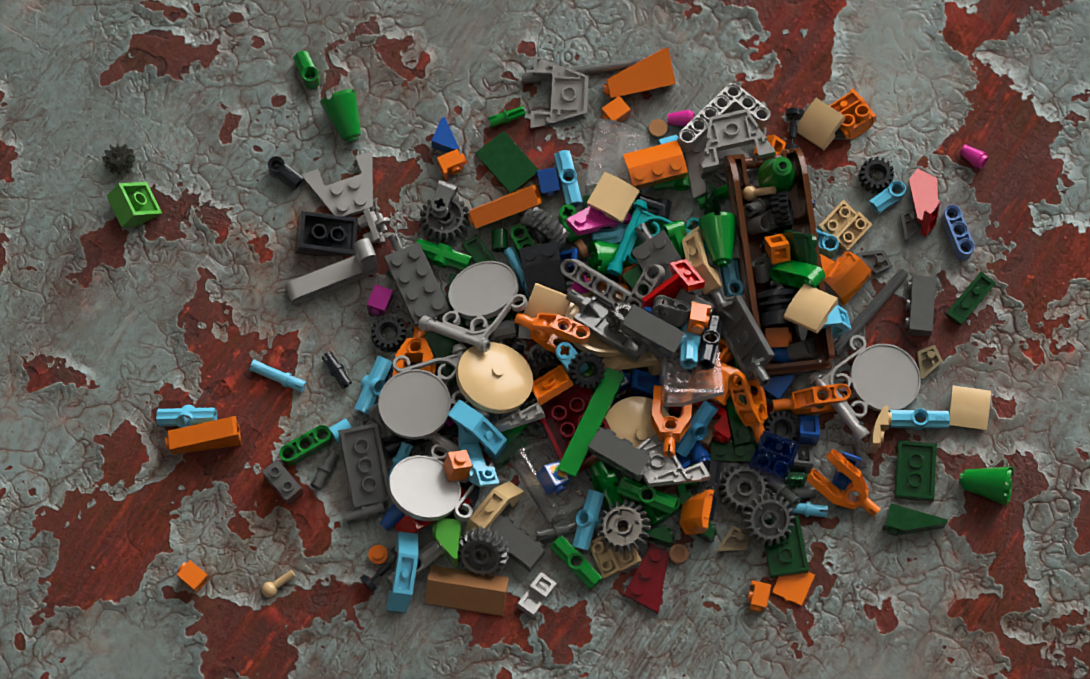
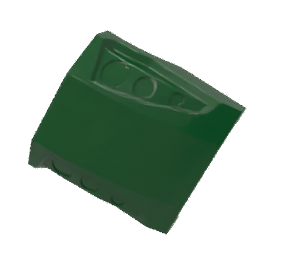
M784 230V236L790 244L791 260L817 266V252L815 250L817 239L815 235L800 233L794 230Z

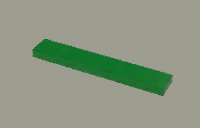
M609 367L606 368V372L603 374L605 377L604 379L601 378V383L598 385L557 468L558 471L573 478H576L589 452L588 446L600 429L625 378V374Z

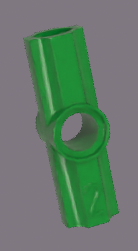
M420 238L416 240V243H420L427 260H430L438 267H450L463 271L470 266L472 257L454 251L452 247L443 243H438L437 245Z
M600 460L589 467L593 476V487L596 491L605 494L603 500L608 510L610 511L608 507L610 504L613 508H616L615 502L617 501L622 506L624 500L620 494L616 493L618 489L617 476L613 471L609 470L606 462Z
M622 477L616 492L639 502L643 506L652 507L669 515L672 514L677 502L675 497ZM642 493H651L652 499H643Z
M563 536L558 537L550 546V549L566 564L569 571L574 573L590 590L603 579L585 560L583 554L578 552ZM579 559L582 564L575 567L571 564V561Z

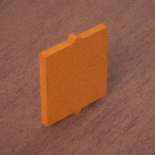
M809 572L778 577L772 593L784 598L785 601L789 600L802 606L815 574Z

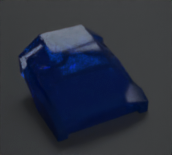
M763 431L748 466L762 469V471H767L770 474H775L785 479L794 462L800 443Z

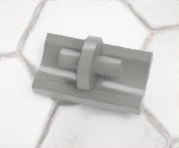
M369 208L363 210L364 215L358 218V224L362 229L369 227L371 230L363 234V237L369 238L371 244L377 242L380 244L386 243L383 232L388 231L389 217H383L382 213L376 215L375 212H370Z

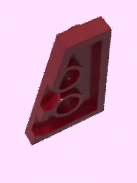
M651 544L624 593L625 597L659 614L669 552Z

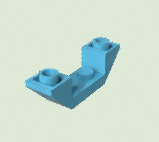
M836 305L829 313L828 321L821 329L831 326L834 339L851 330L847 311Z
M458 400L448 413V416L459 427L470 431L485 446L483 451L495 462H498L508 448L507 439L482 414L463 401Z
M458 426L459 451L467 450L472 464L468 475L469 481L479 487L498 485L499 481L494 466H486L479 440L470 431Z
M398 531L395 551L398 552L392 590L388 592L386 610L406 613L413 595L418 562V534Z

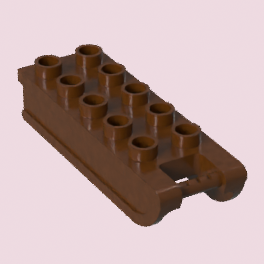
M800 148L782 149L780 154L759 159V156L745 158L744 154L724 156L731 213L736 215L737 219L735 240L738 243L740 258L737 259L740 279L744 285L743 295H745L746 305L762 333L763 328L760 327L759 314L766 312V308H758L757 304L765 302V300H757L756 294L770 289V280L765 283L754 282L751 262L763 253L760 250L763 233L749 235L747 233L745 221L756 214L750 217L744 214L746 209H743V207L753 201L745 200L742 193L745 187L751 186L748 182V169L760 168L765 161L773 158L785 157L789 159L796 176L794 186L788 192L794 217V225H791L792 230L815 235L817 239L815 249L817 252V266L822 268L808 170ZM771 195L757 196L756 199H763L766 196L771 197ZM823 280L816 287V289H819L826 293L825 283ZM791 286V289H796V294H797V292L800 290V288H796V287H792V286ZM794 324L780 326L788 327V331L792 333V342L789 345L800 341L797 338ZM831 326L820 329L818 333L811 330L807 331L805 339H815L814 346L816 353L820 357L808 361H793L782 364L770 360L764 368L768 376L775 377L831 370V361L835 359Z

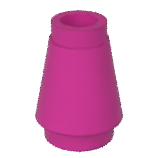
M689 109L668 113V125L685 127L695 117L694 111Z
M966 144L960 151V154L975 168L982 169L989 159L986 152Z

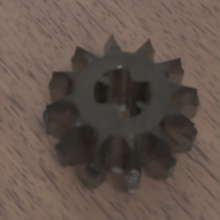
M117 143L116 147L110 145L111 150L104 151L106 155L103 157L105 168L110 169L112 174L117 171L118 175H121L123 170L128 173V167L133 168L134 166L132 163L135 161L133 150L128 149L126 144L122 147L120 143Z
M624 301L621 304L615 302L608 309L606 320L609 328H614L615 333L621 331L623 334V330L619 328L632 307L631 303L626 305Z

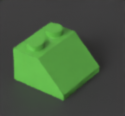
M147 182L118 183L107 195L121 227H136L162 214Z
M442 518L437 520V524H433V540H436V543L440 546L450 563L454 567H458L459 539L462 535V524L457 519Z

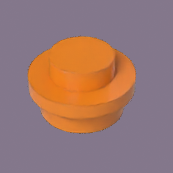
M374 545L370 548L368 556L372 563L380 565L387 560L388 551L382 545Z

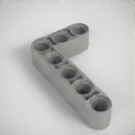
M732 83L727 85L680 131L677 141L682 152H689L707 135L710 117L747 109L760 130H763L770 118V110L739 85Z
M364 238L354 243L355 256L286 283L285 288L291 303L303 302L377 272V256L370 239Z
M566 259L560 266L565 276L628 313L635 301L641 308L642 298L659 287L665 277V270L661 265L650 264L646 266L632 292L579 260ZM571 262L575 266V269L572 273L568 269V266ZM653 268H656L658 271L656 278L651 276ZM587 272L591 275L589 282H586L584 279V275ZM602 282H605L607 285L605 292H602L600 289ZM643 285L648 286L649 291L646 295L641 290ZM619 291L623 295V299L620 302L616 299V294Z

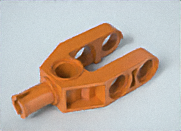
M518 312L514 320L515 324L529 329L530 337L553 353H555L557 347L554 345L556 341L568 342L574 349H578L572 342L585 344L590 336V329L587 326L558 314L538 313L537 317L532 318ZM564 324L568 329L561 330L558 325ZM576 332H583L586 336L578 337ZM560 347L562 349L560 354L568 356L569 348Z
M418 325L414 326L413 337L406 338L395 354V358L399 355H404L409 358L410 362L416 363L435 359L426 338H424L425 332L419 330ZM400 360L396 364L401 369L406 368V365H408L404 360ZM436 364L424 367L421 370L435 374ZM393 368V376H394V375H396V374H398V373H397V372L394 370V368Z
M736 371L728 377V386L736 412L745 427H752L756 443L766 441L768 438L763 423L768 418L764 388L760 387L756 377L754 380H747L743 373ZM734 376H738L741 378V385H736L734 383ZM750 386L757 388V395H753L750 392ZM739 395L745 396L747 404L739 401Z
M840 383L795 391L791 393L789 398L773 399V412L791 410L793 414L798 415L836 412L830 404L847 402L851 395V390L848 385ZM840 388L845 389L847 392V396L844 393L839 392L843 397L840 398L837 396L836 391ZM819 391H825L828 395V398H826L824 394L817 393ZM818 405H825L821 409L815 407Z
M654 385L651 424L659 440L664 441L662 455L667 457L668 450H670L669 457L675 456V442L681 441L691 424L693 388L683 389L681 418H676L673 416H662L664 387Z
M834 449L825 457L837 468L839 473L842 472L852 480L844 491L838 489L815 469H812L805 476L806 480L835 505L853 510L857 507H862L871 517H874L881 509L868 498L869 489L861 471ZM855 491L859 493V495L852 496L850 492Z

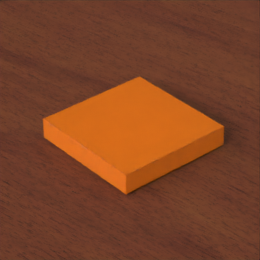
M561 364L534 380L532 391L539 404L542 405L574 384Z

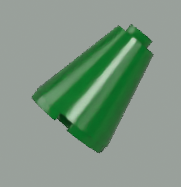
M355 89L341 90L333 93L330 99H327V96L321 99L320 104L343 141H348V143L357 141L361 135Z
M785 157L773 158L765 161L758 170V184L761 188L775 186L776 193L789 192L794 186L796 176L789 159Z
M713 212L699 219V228L713 264L719 268H724L732 262L737 219L736 215L730 212H720L721 215L714 216Z
M597 240L591 241L588 248V253L592 252L591 258L588 259L589 267L604 276L611 275L607 272V267L614 260L620 244ZM631 252V257H632L634 260H636L635 256H634L633 253ZM627 257L623 263V269L634 265L627 260Z
M1014 467L965 469L964 473H960L959 484L962 485L964 490L1008 506L1013 485L1011 476H1014Z

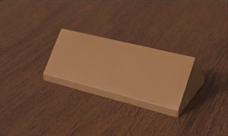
M431 565L427 580L425 604L503 616L509 577L492 575L491 577L487 574L483 578L480 573L475 576L473 571L468 573L467 570Z

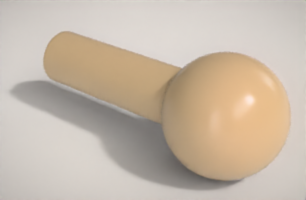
M747 186L744 188L742 195L745 200L753 201L757 196L775 194L776 187L756 189L753 186Z
M290 570L276 581L266 582L262 586V594L268 598L275 596L277 589L295 577V573Z

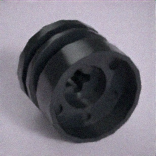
M774 288L756 294L757 300H765V302L757 304L758 308H766V312L759 314L761 328L795 324L784 319V314L793 298L788 299V297L796 295V289Z

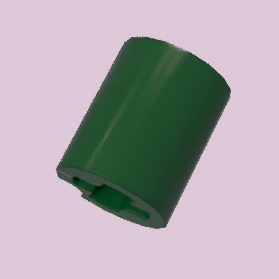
M494 229L491 231L493 252H505L508 248L506 229Z

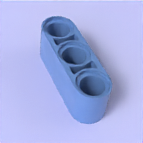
M954 204L948 205L942 214V223L955 256L959 260L964 261L971 257L975 245L961 209ZM952 213L955 215V218H950L947 214ZM954 230L961 231L962 235L955 234ZM960 247L968 248L969 252H963Z

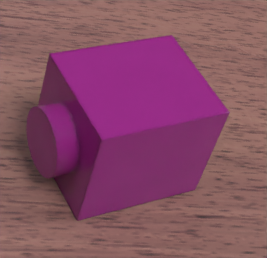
M375 284L367 302L369 313L377 317L386 315L394 297L393 290Z

